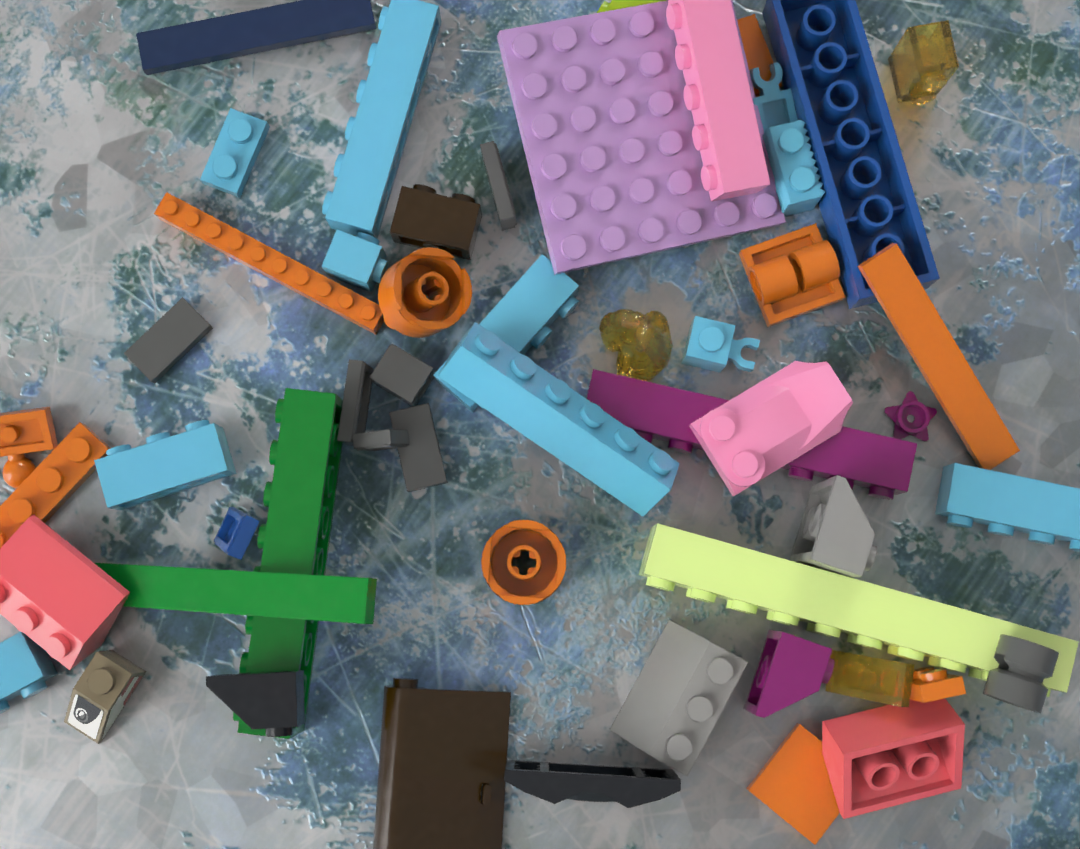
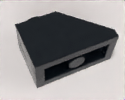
M304 670L206 676V686L251 729H265L266 737L293 735V727L305 724Z

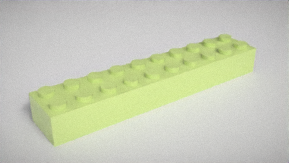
M659 523L651 527L638 574L647 577L646 585L670 592L674 591L676 585L687 589L686 597L707 603H715L716 597L727 600L726 608L755 615L757 610L761 609L768 611L767 620L789 626H798L800 620L808 623L806 631L840 638L841 632L848 634L846 642L879 650L885 644L888 645V654L923 662L924 656L929 657L927 665L940 669L945 668L952 672L956 671L965 674L966 668H970L968 676L987 681L990 670L996 669L999 666L994 655L1000 635L1005 634L1021 638L1059 652L1053 676L1043 680V684L1048 689L1046 697H1050L1051 690L1067 693L1079 641Z

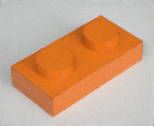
M934 666L914 669L909 671L910 678L898 680L903 698L922 703L966 694L963 677L947 674L945 668L934 669Z

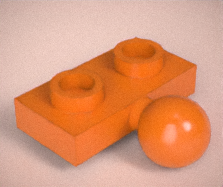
M50 406L0 413V457L7 456L8 458L2 471L3 479L9 486L17 489L36 469L35 464L26 458L24 453L52 450L58 445Z

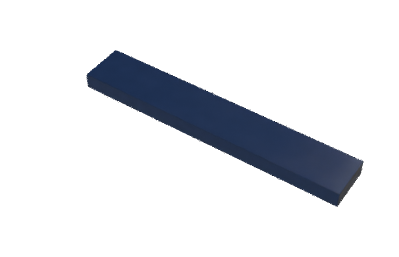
M300 0L136 33L142 69L146 75L375 30L376 24L371 0Z

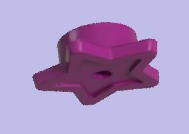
M909 391L901 405L886 407L884 413L894 422L893 438L903 439L911 435L926 442L929 440L927 426L930 420L937 414V410L926 407L921 402H918L914 392ZM908 415H912L914 417L913 422H909L907 420Z

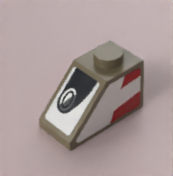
M113 650L97 651L72 690L64 722L100 744L147 671Z

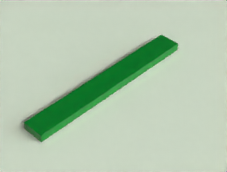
M95 563L130 592L123 605L124 607L357 624H373L377 585V579Z

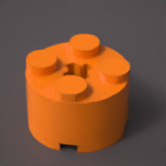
M421 248L408 254L385 271L379 284L378 301L384 322L389 328L409 337L424 338L454 325L466 313L472 299L471 280L465 268L461 269L458 263L453 260L455 258L453 255L439 248Z
M516 520L500 527L486 542L481 559L482 572L488 586L503 600L518 605L535 604L552 595L561 584L566 571V554L561 541L548 527L532 520ZM523 551L529 552L530 559L536 560V567L529 568L527 575H521L519 568L512 564L513 559L520 558Z

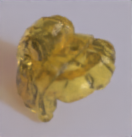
M620 309L609 312L601 319L599 330L604 346L611 352H618L616 359L617 375L649 381L664 368H667L671 359L673 344L668 321L661 312L651 311L644 315L638 311Z

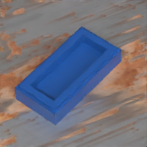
M231 506L216 534L214 544L227 555L242 560L260 521L246 512Z

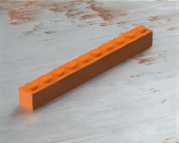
M168 192L165 193L154 212L161 221L377 335L384 322L383 314L377 303Z

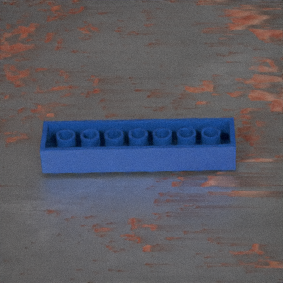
M767 0L762 12L776 62L782 67L784 89L791 88L797 120L804 121L805 125L803 128L808 130L805 134L810 138L807 143L812 145L810 151L814 153L812 158L816 160L814 166L819 168L816 174L821 176L818 181L823 183L820 189L825 191L818 204L829 242L839 262L840 279L849 309L878 302L857 266L892 243L898 244L924 290L928 289L940 277L856 1Z

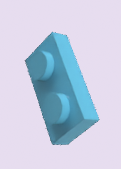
M230 108L200 178L201 182L204 185L240 198L270 126L268 122Z

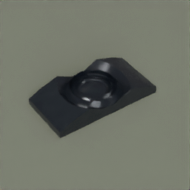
M507 760L504 781L514 787L553 804L570 799L589 802H618L627 808L661 800L681 791V779L673 769Z

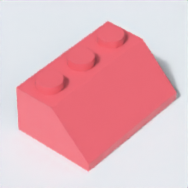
M35 515L30 516L0 548V614L68 670L74 668L102 646L130 592Z
M910 699L822 721V754L839 812L843 819L961 789L965 723L946 699L926 703Z

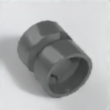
M1001 634L994 655L999 666L989 671L983 694L1041 714L1048 689L1043 684V680L1053 676L1059 652L1021 638Z

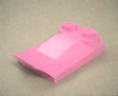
M794 361L718 408L711 410L703 417L691 423L689 427L732 496H735L839 433L853 401L827 361L817 363Z

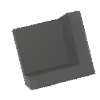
M391 344L369 378L378 387L414 407L418 405L433 381L435 371L431 366L396 345Z

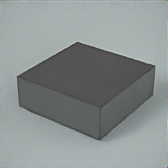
M387 429L352 434L353 446L357 451H380L407 447L409 445L408 430Z

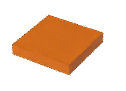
M797 723L746 789L816 845L840 812L822 754V741L801 724Z

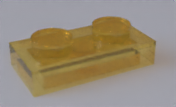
M832 650L830 658L834 659V668L830 680L826 684L825 691L899 707H909L915 664Z

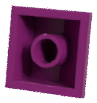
M769 630L743 709L756 716L765 718L818 692L821 683L827 684L833 672L834 659L830 658L832 649L782 631Z

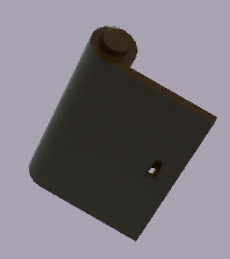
M393 678V685L384 686L373 849H502L506 784L504 776L507 763L511 692L427 689L418 687V679ZM482 784H483L482 803H481V802H480V798H481V786H482Z

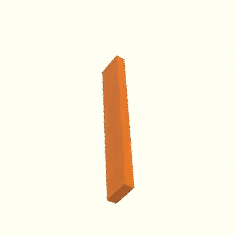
M890 244L858 265L857 267L978 468L991 470L1019 452L1018 446L898 244Z

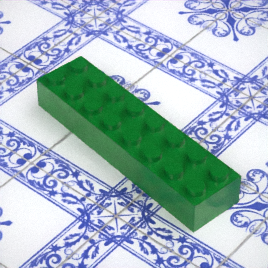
M285 388L284 399L279 398L277 401L275 421L280 424L278 440H273L270 447L269 462L270 465L275 466L273 480L266 483L263 504L264 507H269L267 523L261 524L258 532L257 546L258 549H263L261 566H255L254 572L325 575L343 446V443L337 441L343 400L335 393ZM247 615L245 632L251 635L249 652H243L239 674L304 670L306 722L319 621ZM233 712V720L239 722L237 733L266 736L265 729H251ZM305 724L293 727V735L277 738L290 739L303 732Z

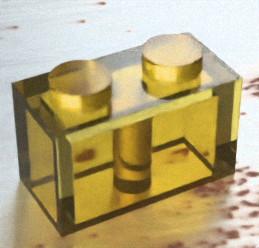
M949 20L908 27L891 53L888 61L898 103L911 101L913 105H920L933 101L959 68Z

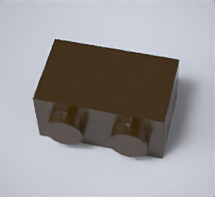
M415 184L413 188L402 186L390 229L393 241L420 249L427 247L439 248L449 252L454 257L471 260L482 218L481 205L475 203L476 200L464 194L454 193L452 197L436 194L437 191L426 185Z

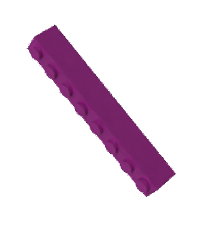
M595 369L592 372L586 398L600 406L603 411L623 425L632 428L649 443L652 444L653 439L669 442L668 449L689 454L692 453L693 448L704 450L689 425L711 410L729 401ZM842 426L839 433L781 468L789 470V477L804 481H812L813 476L829 479L838 475L846 478L852 490L854 485L869 488L868 495L893 500L894 494L899 495L908 492L917 443Z

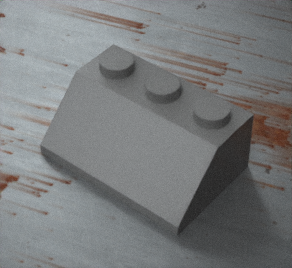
M836 475L811 487L789 560L847 577H862L864 570H871L876 558L877 546L872 545L875 532L845 477Z
M668 620L610 730L648 755L688 777L748 662L696 633Z

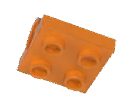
M816 223L742 249L739 252L767 328L840 302L845 298L838 279L840 277V267L836 253L829 241L822 239Z

